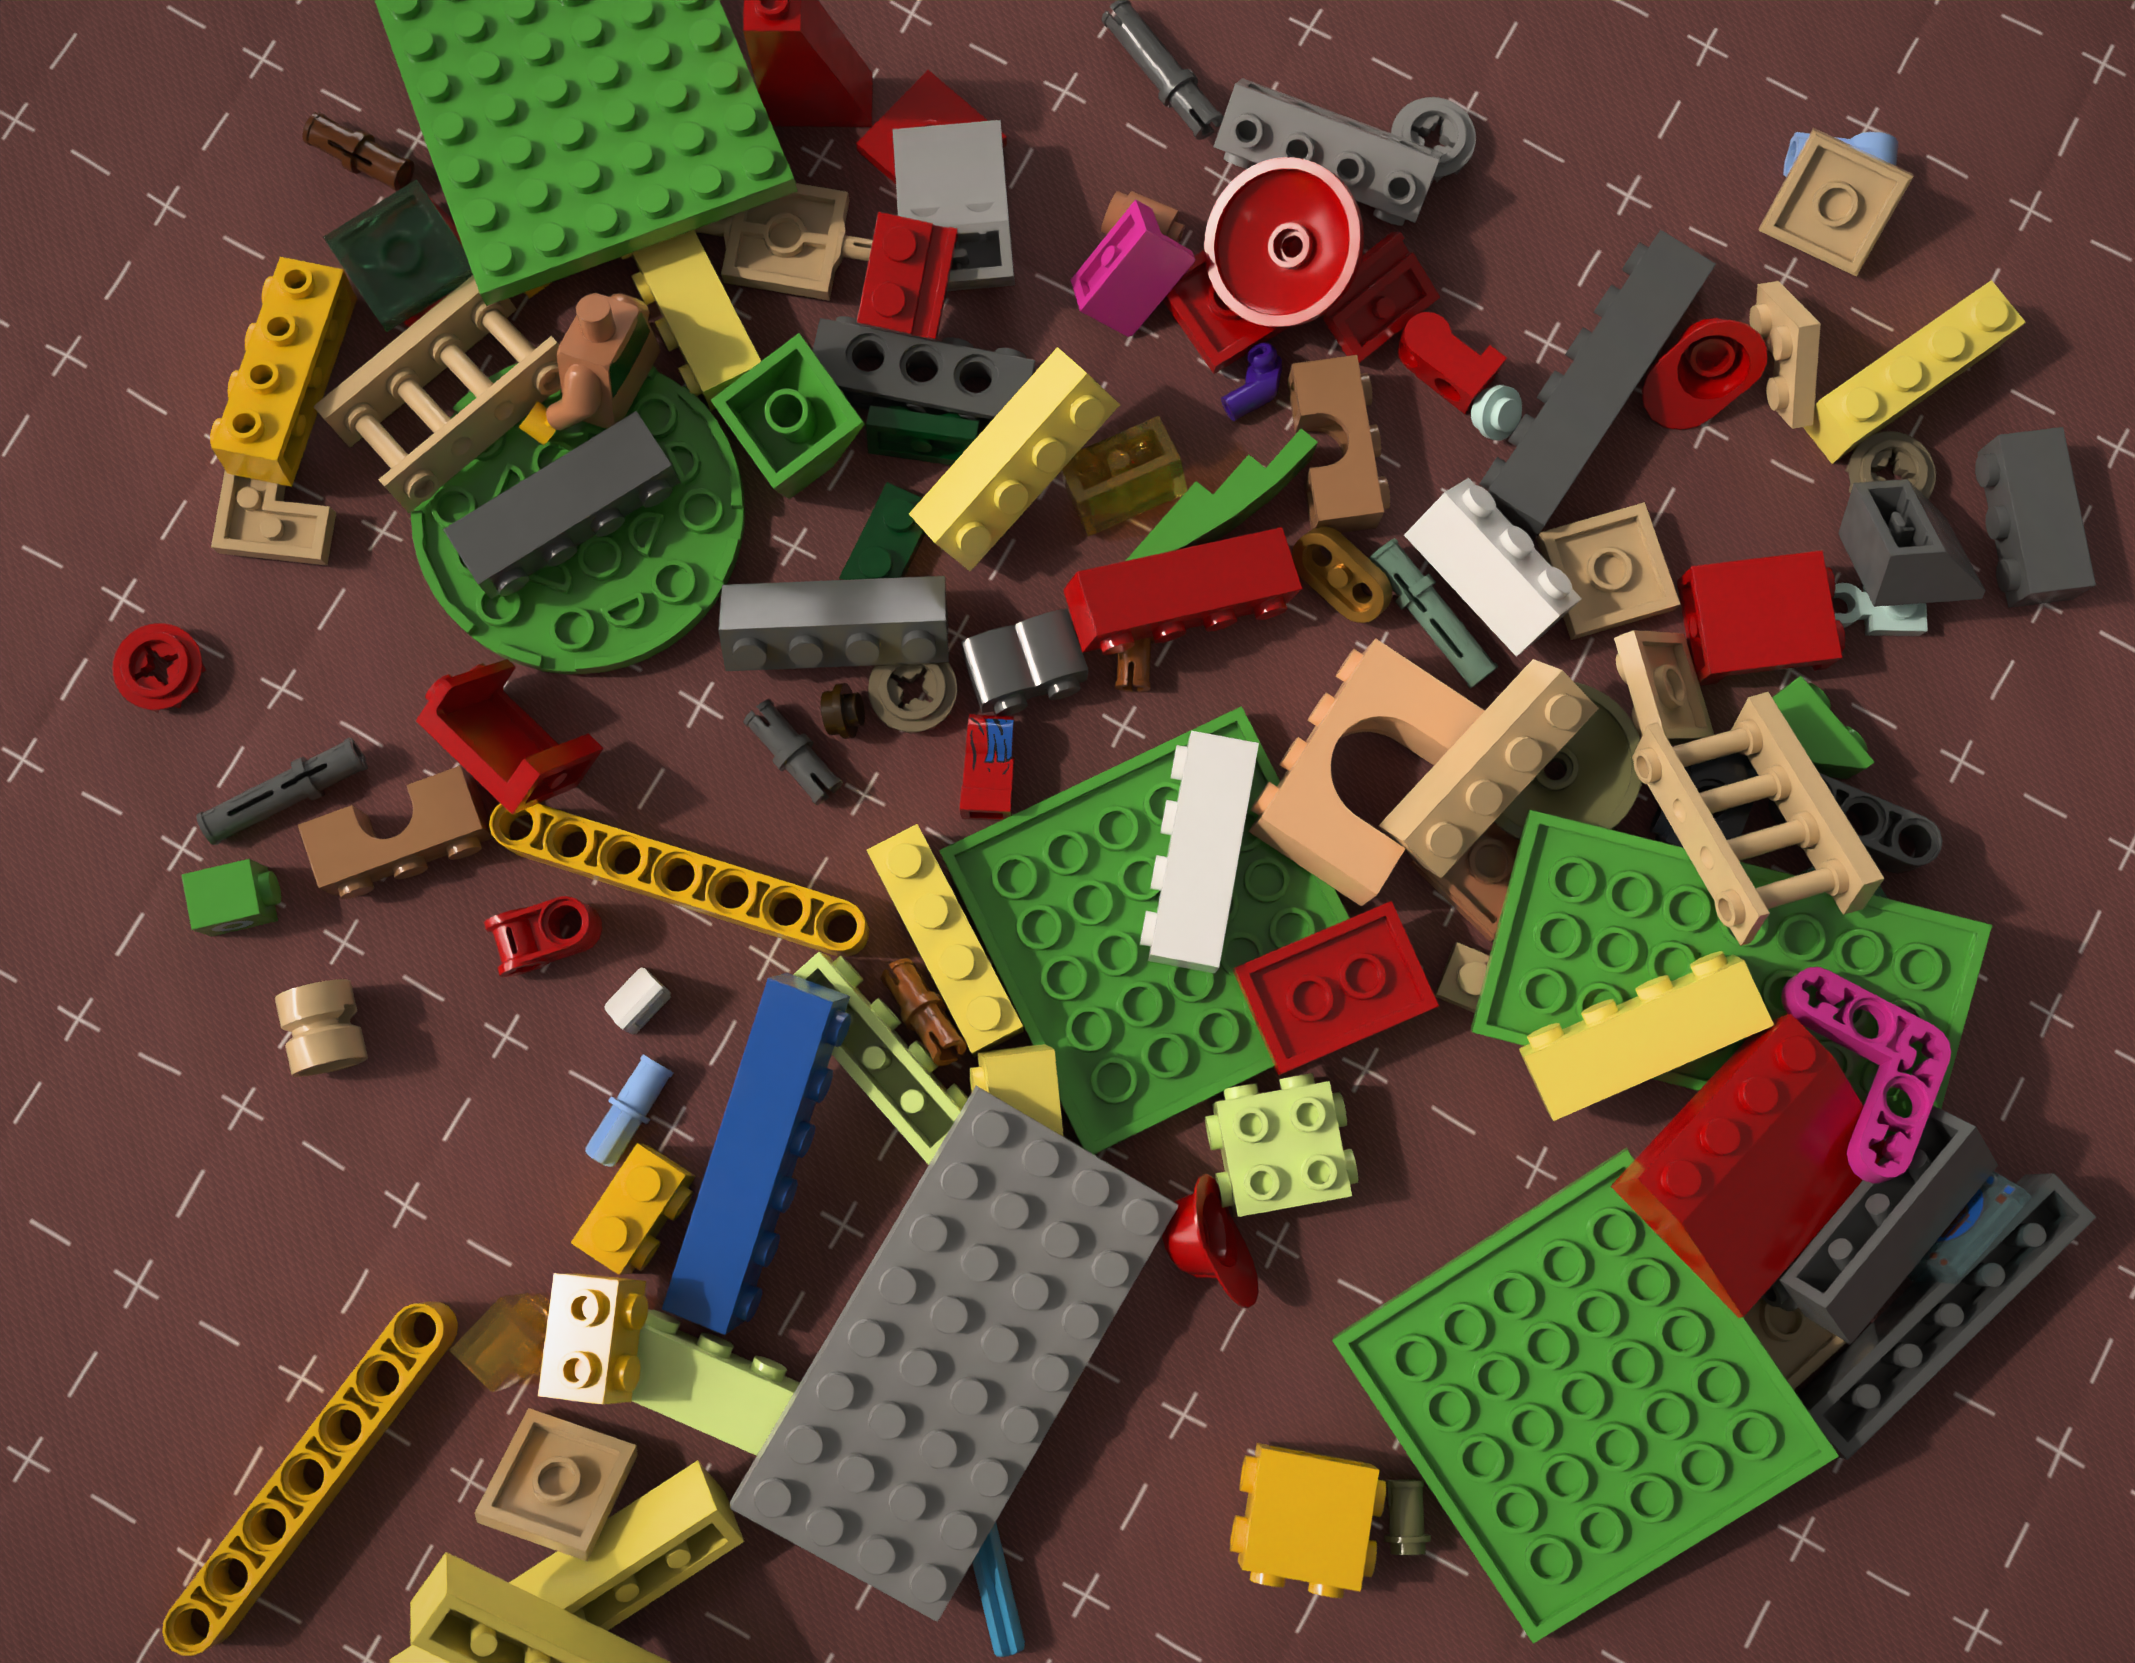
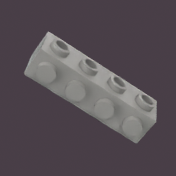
M1244 78L1235 83L1214 144L1215 148L1225 151L1224 160L1246 169L1252 167L1255 163L1258 164L1266 160L1282 157L1301 158L1317 163L1338 176L1349 188L1356 201L1375 207L1373 213L1375 217L1400 226L1404 224L1405 219L1416 222L1443 154L1440 151Z

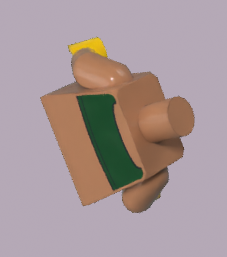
M593 293L580 299L576 306L577 315L561 341L556 355L563 398L551 404L548 408L537 401L519 426L520 429L542 445H545L556 430H565L582 421L608 429L624 419L660 353V347L648 323L649 309L643 301L620 293L613 294L610 297Z

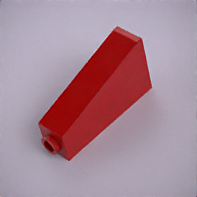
M744 0L743 33L758 93L772 126L872 127L873 73L818 0Z

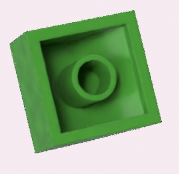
M800 333L711 399L713 405L773 489L788 499H791L831 469L865 425Z

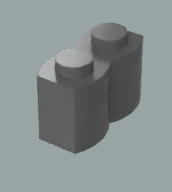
M1068 609L1047 612L1015 625L980 633L961 642L962 655L982 713L995 711L996 716H1008L1024 710L1028 706L1026 700L1036 696L1048 694L1050 700L1071 696L1081 689L1080 683L1086 681L1088 677V667Z

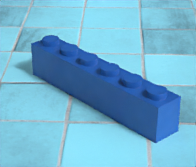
M783 973L767 979L662 1310L724 1335L743 1322H749L755 1315L762 1297V1289L756 1287L762 1267L766 1268L770 1265L780 1241V1235L774 1232L780 1212L785 1213L788 1210L797 1190L798 1181L792 1178L798 1157L803 1158L806 1155L814 1138L815 1125L809 1122L816 1102L821 1103L824 1100L832 1082L833 1070L827 1067L834 1046L837 1048L841 1046L850 1027L851 1015L845 1012L850 999L849 995L789 973Z

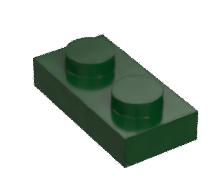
M870 405L866 422L868 453L953 465L979 436V421L968 420L957 414L933 415L912 412L902 406L884 408Z
M887 482L839 579L905 577L926 535L925 531L909 515L922 498Z

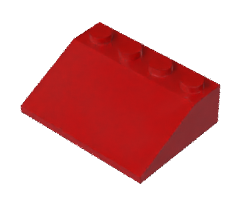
M1791 1013L1772 1020L1773 1026L1750 1035L1611 1185L1616 1193L1738 1318L1744 1317L1863 1181L1853 1172L1847 1158L1848 1144L1863 1109V1104L1834 1056ZM1884 1139L1869 1147V1149L1876 1153V1164L1883 1157Z

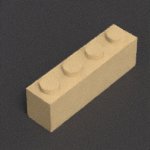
M1533 659L1380 823L1379 827L1392 840L1406 848L1404 851L1416 863L1442 878L1599 708L1563 670Z

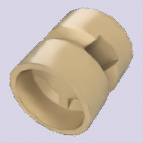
M336 979L307 984L284 991L275 996L281 1029L292 1032L293 1036L285 1045L292 1077H307L333 1072L360 1064L368 1059L362 1029L350 1022V1019L357 1012L350 980Z

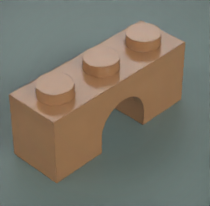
M1357 355L1293 363L1287 380L1295 434L1300 429H1303L1305 432L1316 431L1328 434L1336 440L1342 451V458L1338 462L1328 466L1309 469L1304 483L1311 530L1324 526L1333 528L1340 533L1377 528L1384 510L1390 508V490L1386 476L1378 477L1375 458L1381 456V438L1377 424L1369 425L1366 406L1372 404V386L1369 374L1360 373Z
M458 766L406 785L413 805L412 818L407 828L392 838L378 839L373 831L368 814L353 805L299 824L298 828L318 888L334 896L340 895L341 899H351L371 892L374 889L373 882L394 875L395 879H406L421 874L428 869L427 862L446 855H448L450 860H455L479 852L482 849L480 843L494 837L491 834L490 821L475 778L462 766Z

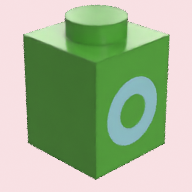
M245 859L181 875L191 929L193 931L213 937L278 921L275 905L281 903V890L274 872L268 871V867L256 861Z

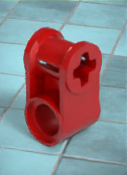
M569 896L556 897L530 907L506 911L484 921L486 931L494 934L502 962L497 969L499 976L504 978L525 974L540 969L550 962L585 952L597 943L602 933V920L598 912L590 905ZM578 910L582 917L581 928L575 936L564 939L560 933L561 920L567 913Z

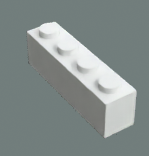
M1191 731L1187 747L1176 745L1170 778L1181 780L1177 802L1166 800L1160 831L1162 834L1171 835L1167 857L1156 855L1150 889L1161 891L1157 913L1146 911L1140 945L1150 946L1148 961L1209 973H1216L1218 970L1259 743Z

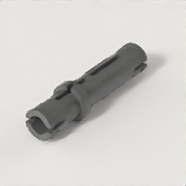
M1117 0L1109 7L1116 13V16L1113 17L1109 11H1105L1101 22L1109 28L1159 90V100L1165 107L1174 108L1191 129L1197 140H1203L1215 131L1209 123L1213 122L1216 127H1219L1224 116L1215 109L1197 87L1198 78L1191 70L1183 69L1131 6L1132 4L1129 0Z
M349 737L344 742L308 760L305 757H300L292 761L291 769L255 787L249 788L243 793L205 812L198 813L196 818L203 835L212 845L216 846L228 837L260 821L266 820L306 798L314 801L324 796V789L359 771L368 769L361 749Z

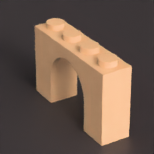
M1375 639L1363 653L1353 649L1335 676L1343 681L1342 685L1334 697L1326 692L1310 714L1308 721L1315 725L1306 742L1297 737L1282 758L1279 765L1286 769L1287 772L1278 786L1268 782L1254 802L1251 811L1259 816L1249 830L1251 834L1360 906H1363L1378 895L1406 848L1356 816L1341 801L1334 788L1331 776V758L1336 743L1342 737L1353 733H1379L1396 740L1432 765H1435L1485 711L1378 639Z

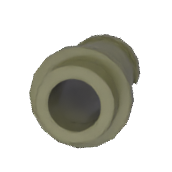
M1386 1480L1390 1534L1384 1535V1542L1390 1543V1554H1426L1425 1542H1431V1535L1425 1534L1424 1480Z

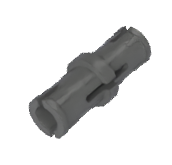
M767 699L757 705L758 710L770 722V726L768 727L753 711L749 712L743 723L773 753L775 757L772 761L780 771L787 769L810 796L815 805L826 801L829 796L818 785L816 778L818 777L833 793L841 787L843 781L811 749L813 741L807 734L799 735L774 706L771 699Z

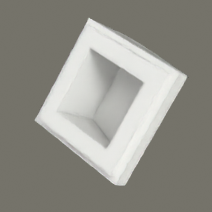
M641 967L608 1000L604 1007L613 1021L622 1030L633 1035L634 1033L637 1034L671 998V992L647 969Z

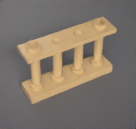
M473 275L313 406L349 447H352L363 437L391 469L378 480L408 513L413 511L422 502L430 499L442 485L529 414L537 401L542 403L550 395L561 389L556 356L559 347L558 342L550 336L540 346L535 348L507 319L517 310L510 299L507 298L486 306ZM489 332L519 362L495 383L465 354L466 351ZM447 367L476 396L475 400L452 419L423 389L426 384ZM405 402L434 433L410 454H407L380 424Z
M1769 692L1748 697L1731 731L1672 747L1658 722L1647 725L1632 756L1636 774L1644 784L1649 786L1714 899L1719 919L1725 926L1730 927L1740 946L1750 944L1769 915L1768 909L1824 892L1833 897L1843 915L1864 909L1884 880V877ZM1741 752L1747 755L1759 775L1699 793L1684 767ZM1768 797L1776 803L1787 823L1726 840L1712 813ZM1797 844L1804 849L1816 869L1755 888L1739 861Z

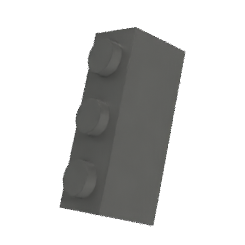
M2057 427L1996 436L1977 452L1975 474L1978 484L1984 487L1988 505L1986 529L1989 537L1995 540L1999 559L1996 567V579L2000 590L2006 594L2008 608L2073 600L2096 586L2064 428Z

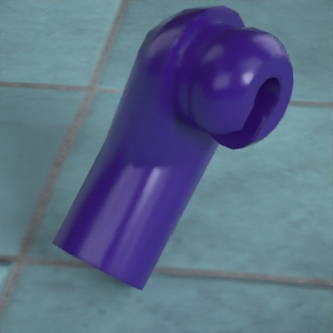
M1259 343L1250 349L1247 357L1249 363L1245 385L1221 397L1223 408L1232 421L1271 402L1278 394L1283 367L1280 356L1277 355L1275 347L1271 344Z

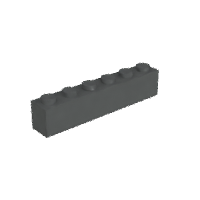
M1662 230L1659 231L1649 247L1641 242L1638 243L1622 268L1623 272L1630 275L1621 290L1611 284L1593 312L1602 319L1593 332L1584 327L1581 329L1565 354L1573 360L1565 375H1562L1554 370L1537 396V399L1544 402L1545 405L1536 418L1527 413L1524 415L1508 442L1516 446V449L1507 462L1497 457L1479 484L1487 489L1494 498L1497 509L1513 526L1524 530L1532 541L1535 540L1716 265V263Z
M2055 1173L2025 1174L2013 1186L2016 1190L2012 1195L2008 1196L2005 1194L2008 1199L2003 1205L1996 1202L1978 1220L1974 1227L1962 1235L1870 1324L1852 1344L1798 1394L1805 1407L1838 1453L1839 1458L1848 1460L2096 1218ZM1946 1258L1949 1262L1948 1265L1940 1266V1259Z

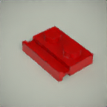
M878 212L857 324L937 342L958 237V228H947L933 225L930 222Z
M1391 232L1362 255L1359 269L1351 286L1340 301L1323 314V320L1345 355H1357L1359 363L1406 326L1409 319L1416 314L1422 313L1440 298L1415 254L1409 252L1403 242L1405 238L1401 232Z

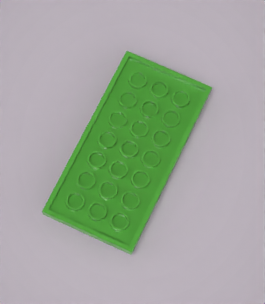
M1528 809L1471 1031L1476 1034L1526 1046L1530 1044L1527 1036L1540 1028L1554 1023H1560L1562 1029L1584 1020L1581 1012L1609 999H1614L1617 1006L1637 997L1638 994L1635 989L1641 984L1664 975H1668L1670 980L1674 981L1693 972L1690 967L1691 963L1719 951H1723L1725 957L1734 954L1745 961L1771 1019L1774 1020L1787 1015L1781 999L1782 990L1787 981L1808 967H1820L1929 1022L1945 1034L1950 1043L1951 1057L1933 1104L1941 1109L1992 925L1876 895L1871 897L1864 909L1843 915L1833 897L1824 892L1768 909L1769 915L1750 944L1740 946L1730 927L1725 926L1719 919L1715 908V901L1684 847ZM1740 862L1755 888L1796 876ZM1810 985L1804 989L1809 994L1808 1004L1810 1006L1816 1007L1822 1003L1816 998L1817 988ZM1845 1001L1838 1002L1834 1007L1840 1010ZM1862 1009L1855 1010L1852 1020L1857 1032L1869 1039L1876 1038L1879 1027L1875 1017L1868 1011ZM1805 1027L1834 1056L1864 1106L1879 1065ZM1748 1037L1652 1079L1699 1091ZM1919 1041L1909 1045L1917 1051L1913 1066L1902 1073L1911 1075L1916 1065L1929 1059L1921 1053L1923 1044ZM1895 1087L1889 1088L1886 1095L1888 1107L1895 1115L1908 1118L1912 1113L1911 1099L1903 1090ZM1887 1130L1884 1139H1887L1888 1137L1898 1132H1892Z

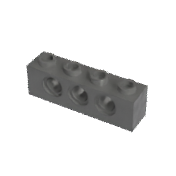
M847 316L837 317L835 321L820 318L813 352L853 407L869 410L870 405L884 408L902 406L912 412L933 415L957 414L968 420L979 421V432H982L1035 373V360L1027 359L1024 353L1015 349L998 348L995 352L974 348L968 341L954 337H946L942 341L936 342L917 336H908L860 326L857 324L856 318ZM869 356H875L884 361L881 367L871 372L862 371L856 367L859 361ZM919 367H930L937 372L936 376L927 382H917L909 377ZM973 377H981L990 382V386L979 393H972L963 388V384Z

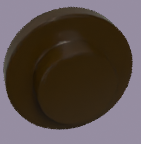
M847 683L836 684L832 691H825L821 696L822 720L830 736L840 734L843 739L854 738L857 734L858 726H862L865 722V709L862 697L858 692L853 693Z

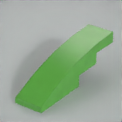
M1300 429L1266 468L1248 455L1214 494L1195 481L1125 561L1215 542L1230 533L1271 501L1312 460L1318 442L1303 429Z

